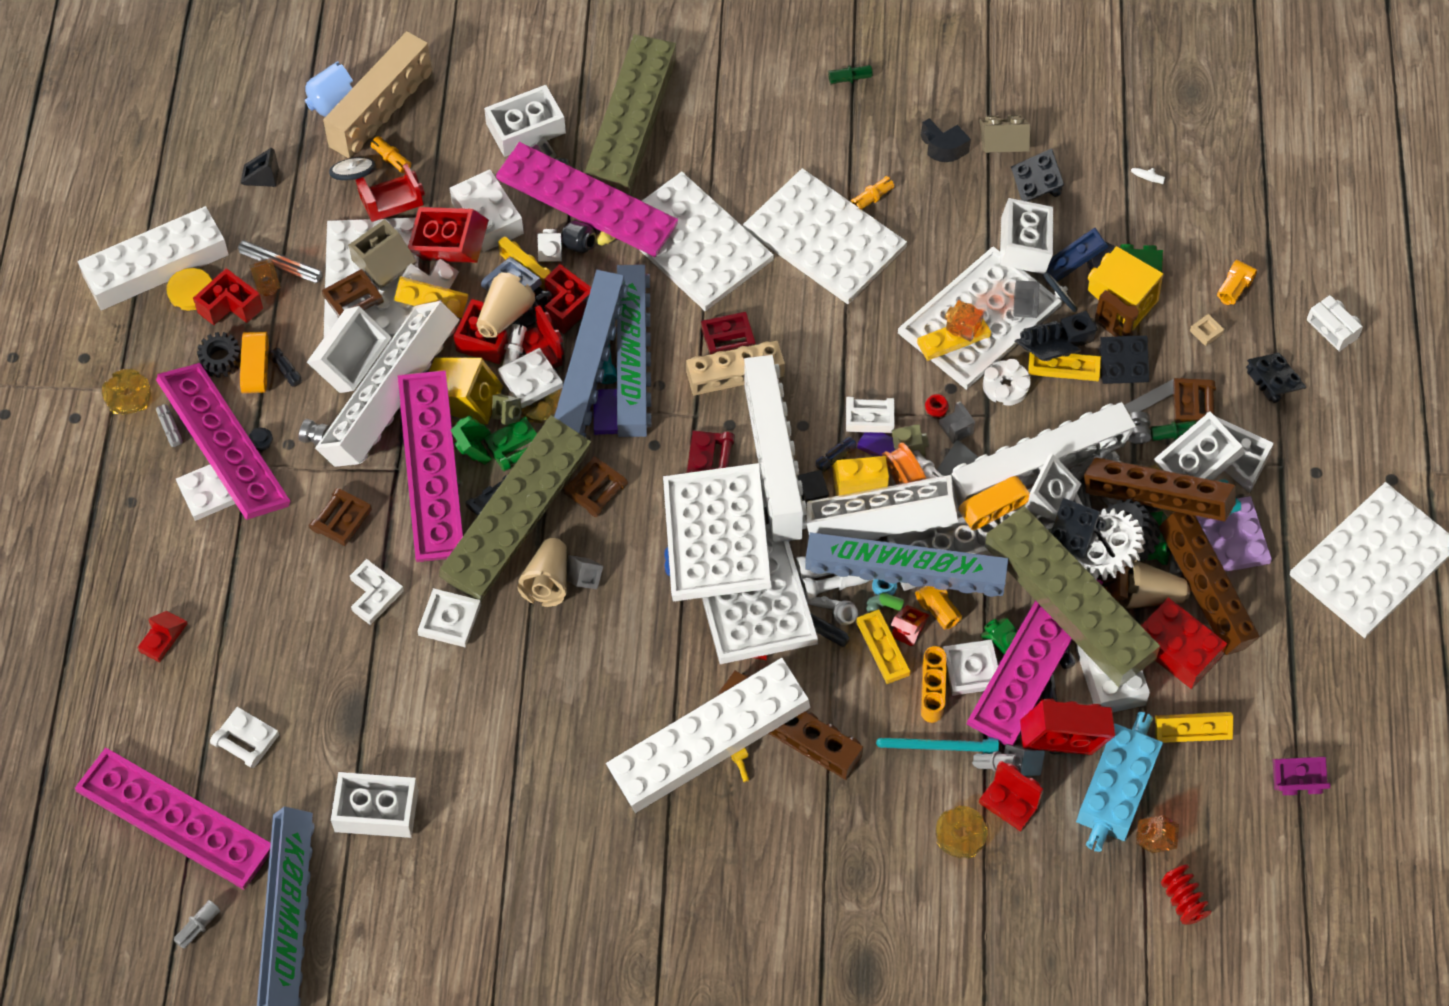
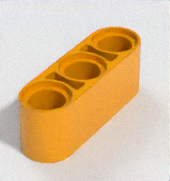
M243 332L241 393H266L269 354L267 332Z
M1012 476L967 499L959 506L958 511L971 530H977L1025 505L1029 501L1030 492L1018 476Z
M932 646L925 651L922 664L921 716L925 721L935 723L942 718L945 707L946 653L942 648ZM935 659L940 663L932 664L929 660ZM936 682L939 686L932 687L928 683ZM936 705L938 709L931 710L927 706Z

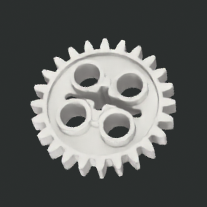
M1114 508L1110 514H1107L1105 509L1102 510L1100 517L1106 522V527L1104 530L1097 532L1115 557L1112 558L1108 554L1104 544L1099 541L1094 532L1085 558L1082 559L1073 555L1095 579L1102 575L1103 580H1106L1108 574L1116 578L1117 571L1124 574V567L1133 568L1132 560H1140L1138 553L1144 552L1142 547L1145 544L1144 533L1138 520H1134L1131 514L1126 516L1124 510L1117 515Z

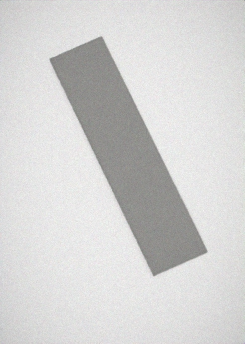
M1174 379L1125 404V408L1129 413L1140 412L1172 395Z

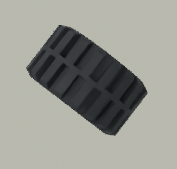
M1127 499L1126 502L1117 500V504H1109V508L1106 509L1107 514H1110L1114 508L1117 515L1124 510L1126 516L1131 514L1134 520H1138L1144 533L1145 544L1142 545L1144 552L1138 553L1140 560L1137 561H1146L1149 558L1148 555L1155 552L1154 546L1160 542L1157 538L1161 536L1158 522L1138 501L1134 502L1132 499ZM1094 531V533H1096V535H1097L1099 541H1101V542L1104 544V546H1105V548H1106L1108 554H1109L1112 558L1115 557V556H1113V554L1111 553L1110 548H1108V547L1105 545L1104 541L1102 540L1101 535H1100L1097 531Z

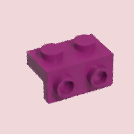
M1326 757L1273 759L1274 790L1282 791V795H1298V790H1308V794H1323V789H1331V783H1327Z

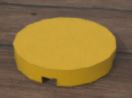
M186 268L180 270L168 281V298L172 305L180 307L181 310H196L193 297L212 280L209 274L201 269Z

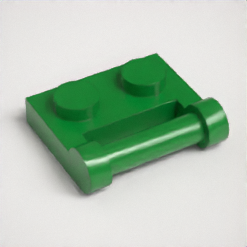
M524 417L520 419V422L512 423L484 437V443L505 472L517 463L527 447L508 457H505V455L531 443L537 433L528 419Z

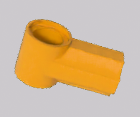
M1236 259L1228 272L1227 279L1219 289L1217 297L1226 305H1235L1246 287L1249 288L1258 270Z
M924 586L915 592L921 607L929 610L944 630L953 628L962 620V615L948 598L947 590H938L935 587Z

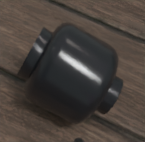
M576 220L568 223L561 233L563 245L567 249L579 253H586L592 249L597 239L591 225Z

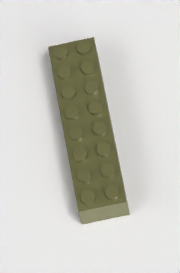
M633 34L584 172L585 174L628 195L631 194L677 60L676 43Z
M551 415L441 566L439 577L470 598L482 601L590 449L591 441Z
M1025 506L987 533L985 548L995 557L1008 558L1007 571L1118 688L1157 658L1160 645Z

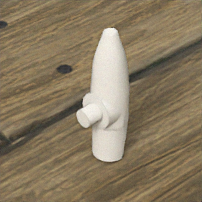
M1138 168L1131 169V172L1138 177L1164 184L1165 177L1156 174L1153 168L1148 171Z
M826 596L815 597L813 600L807 601L810 605L828 609H835V606L840 602L828 599Z

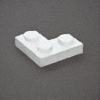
M439 259L429 275L413 264L407 266L402 277L450 289L459 271Z
M367 559L350 575L351 581L366 591L351 606L352 611L369 625L404 592L402 585Z

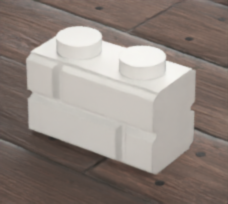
M1330 295L1322 300L1321 303L1319 302L1313 306L1307 317V321L1339 352L1347 347L1348 344L1357 340L1363 328L1360 320L1356 316H1351L1345 310L1343 303L1335 300Z

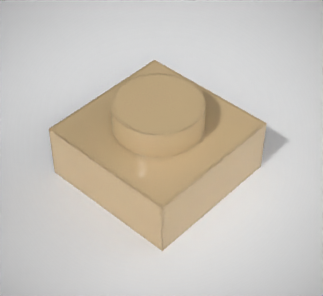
M1207 314L1191 326L1190 332L1207 346L1223 335L1224 328Z

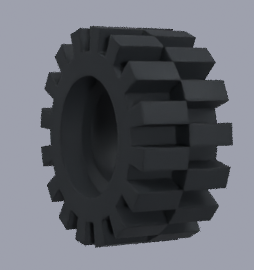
M215 332V337L209 334L207 335L208 340L203 338L201 340L202 345H198L199 351H197L200 364L206 373L208 372L209 376L213 377L215 373L216 378H221V374L224 373V376L227 377L229 376V371L234 374L236 372L235 367L240 368L241 350L234 336L230 335L228 337L225 332L220 336L219 332ZM226 350L229 352L223 359L214 360L211 358V355L216 351Z

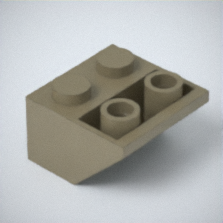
M987 115L985 119H979L982 150L985 153L1030 151V124L1024 118H1021V115H1008L1007 119H1000L997 115Z
M385 219L348 245L351 260L360 269H363L366 275L380 289L404 273L407 266L417 263L400 233Z

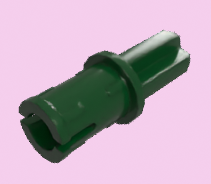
M870 65L855 68L847 66V68L828 70L830 85L842 82L853 83V80L871 78L873 76V70Z
M1172 421L1171 424L1151 426L1152 441L1171 438L1177 440V437H1181L1197 421L1181 423Z

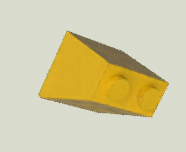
M1116 246L1111 253L1105 254L1098 268L1091 270L1088 276V291L1099 300L1100 295L1107 290L1112 295L1118 296L1127 306L1136 307L1139 313L1134 321L1133 331L1159 301L1163 273ZM1121 316L1120 321L1124 324L1125 319Z
M434 358L429 372L446 371L450 415L462 419L471 416L481 424H488L492 415L493 395L500 394L503 385L482 358Z
M886 456L837 460L832 465L836 496L888 487L889 475Z

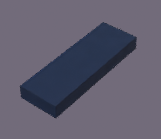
M1093 228L1054 255L1050 260L1046 273H1049L1058 282L1109 246L1098 230Z

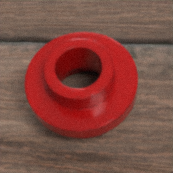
M940 394L930 396L925 402V410L930 416L941 417L948 411V401Z

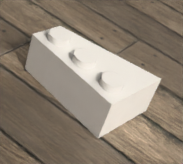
M1216 417L1243 446L1244 454L1224 471L1250 493L1271 454L1274 443Z

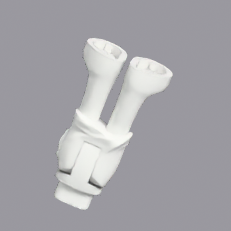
M796 557V568L806 601L813 600L817 594L839 587V590H842L846 587L861 585L871 581L863 580L856 576L840 577L835 574V577L814 580V578L833 573L824 572L816 574L810 570H805L806 557Z

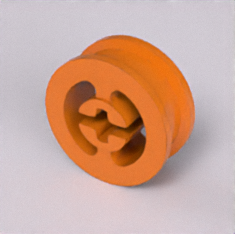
M903 442L898 444V449L891 453L885 451L882 453V456H886L887 469L896 485L926 480V476L917 459Z

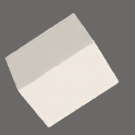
M1053 454L1048 455L1030 492L1027 509L1055 521L1062 499L1065 498L1073 501L1081 483Z

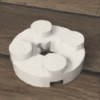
M1017 360L998 361L985 370L983 390L991 401L996 403L997 400L1003 402V405L1009 406L1018 404L1025 399L1030 388V376ZM1004 379L1011 381V386L1002 385L1001 383Z

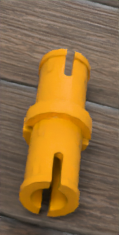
M380 136L373 139L377 145L371 142V148L382 155L386 163H391L402 174L405 173L403 165L408 164L409 168H411V162L404 158L396 147H391Z
M885 176L875 185L866 187L863 193L851 200V203L862 210L872 202H878L882 195L894 189V183L888 176Z

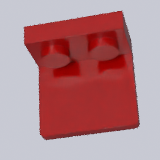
M539 305L535 307L537 327L525 332L522 348L525 355L540 348L553 369L562 366L564 351L560 343L563 342L559 330L553 329V322L547 311L544 312Z
M1000 761L997 765L994 781L979 799V804L1021 832L1038 810L1043 788L1035 779L1027 778L1019 773V770L1014 765Z

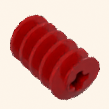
M1188 864L1170 870L1161 881L1162 887L1167 888L1166 895L1172 897V906H1177L1175 909L1176 914L1182 916L1180 921L1184 925L1197 923L1212 912L1204 911V908L1209 905L1208 901L1199 902L1204 893L1194 892L1199 884L1189 883L1194 877L1193 873L1184 874L1189 868Z

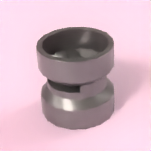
M1146 412L1130 413L1129 415L1136 427L1128 441L1133 444L1149 442L1151 440V430L1148 428L1151 425L1150 415Z
M305 419L299 430V441L304 443L311 441L317 446L330 426L323 423L318 425L313 420Z

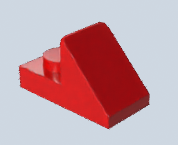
M909 605L905 606L894 617L891 624L894 626L893 638L913 646L924 628L929 614Z
M168 611L148 619L151 629L137 647L140 653L159 663L188 624L186 620Z

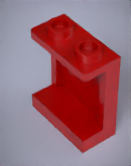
M408 164L403 165L404 176L368 187L364 177L355 180L360 199L371 222L424 205L422 196L425 195L421 182L419 183L415 170L411 171Z

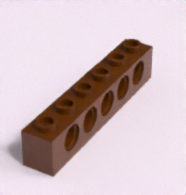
M1095 457L1084 474L1087 494L1123 501L1132 499L1134 502L1138 501L1142 505L1226 522L1236 504L1234 484Z
M1180 512L1172 513L1159 526V529L1213 632L1228 643L1224 652L1225 655L1245 650L1260 635L1197 517Z
M735 670L719 691L718 696L750 676ZM804 711L791 719L797 722L796 725L790 726L784 723L768 733L844 780H847L863 754V746L857 739L851 736L846 737L834 725H826L818 720L817 716L810 711ZM809 733H815L819 737L812 739L809 738L807 735ZM837 746L840 748V750L834 752L831 751L829 747Z

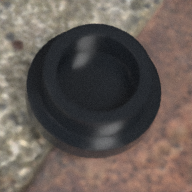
M256 428L249 434L250 440L259 451L268 449L273 442L272 433L266 428Z

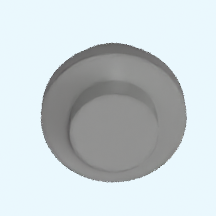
M843 600L835 606L834 618L837 623L849 625L857 619L858 610L852 602Z

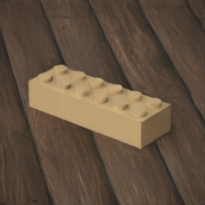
M406 31L323 119L330 148L347 158H351L355 153H358L364 143L376 134L378 128L390 119L392 113L403 105L405 99L417 90L419 84L430 76L432 68L427 42Z

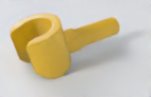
M745 748L731 755L732 760L739 767L743 782L749 781L744 762L742 761L748 757Z

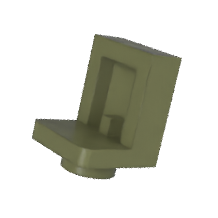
M503 394L493 395L492 418L501 420V423L505 425L520 422L521 398Z
M920 424L891 430L895 450L898 449V444L903 442L911 451L920 450L921 455L926 456L925 447H929L927 433H922Z

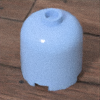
M337 61L307 82L305 92L308 98L305 99V103L311 111L316 110L320 115L326 117L352 89L350 83L353 80L344 66L340 65Z

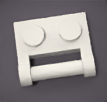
M846 397V432L892 433L891 430L894 429V398H887V400H863Z
M236 707L219 731L213 734L210 744L217 748H224L244 760L245 765L254 768L278 738L279 732L239 707ZM230 734L255 750L250 753L228 740L227 737Z

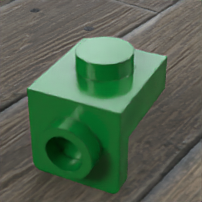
M1007 618L993 619L985 625V631L980 637L983 640H992V643L1004 656L1018 631Z

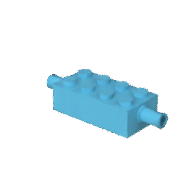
M1138 712L1132 730L1114 723L1115 737L1106 743L1080 808L1076 822L1092 828L1090 837L1086 842V846L1091 850L1094 842L1097 841L1094 851H1102L1107 835L1125 841L1163 743L1146 736L1153 717L1147 714L1143 723L1145 712Z

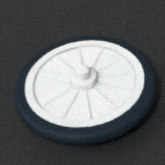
M367 157L349 158L334 164L330 168L329 174L336 180L359 179L371 174L376 169L377 164L373 159Z
M1045 273V279L1055 290L1056 294L1054 297L1062 299L1073 312H1076L1078 308L1067 295L1066 291L1068 288L1060 286L1049 273Z

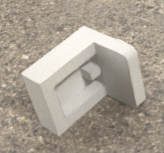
M544 229L543 234H538V262H562V235L557 233V229Z

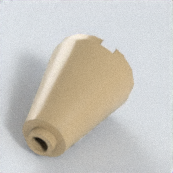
M501 272L492 280L476 324L478 331L484 337H496L529 310L535 302L533 290L528 284L526 286L522 285L519 282L521 278Z
M549 538L542 543L519 578L518 591L530 603L534 604V601L543 602L542 606L544 607L556 606L562 603L566 596L567 547L558 538Z
M1132 560L1134 567L1128 570V598L1119 603L1121 606H1124L1123 608L1127 609L1161 606L1169 597L1176 604H1181L1185 599L1189 598L1190 586L1187 584L1186 579L1140 561Z

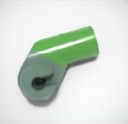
M881 593L868 599L866 610L868 613L888 606L900 611L904 599L888 593Z

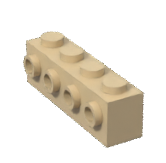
M766 341L759 345L742 346L735 350L719 351L712 355L695 356L686 360V373L693 396L744 385V358L773 355L774 364H779L780 377H783L785 363L778 341Z

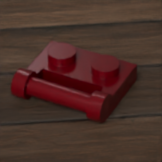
M746 312L701 321L708 355L719 351L735 350L742 346L756 345ZM743 337L746 339L744 342L715 347V343Z
M693 431L687 473L716 469L712 468L715 444L722 445L720 463L717 469L728 468L731 447L735 442V434L731 432H723L721 434Z

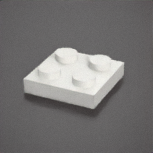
M540 348L498 369L499 375L513 396L521 398V408L563 388L562 380Z
M211 465L176 478V482L195 521L235 504Z
M433 588L418 628V636L466 647L481 606V601Z
M992 640L944 646L946 671L952 696L984 691L998 667Z

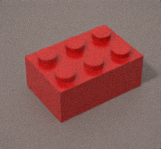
M419 207L408 248L411 253L422 260L438 261L441 259L449 262L477 263L489 219L474 209Z
M1169 597L1141 625L1160 645L1155 661L1190 689H1193L1223 657L1228 644Z
M1044 699L1020 720L1023 749L1092 755L1115 737L1112 708L1102 707L1100 704L1082 705L1076 701L1063 703L1056 702L1054 699Z

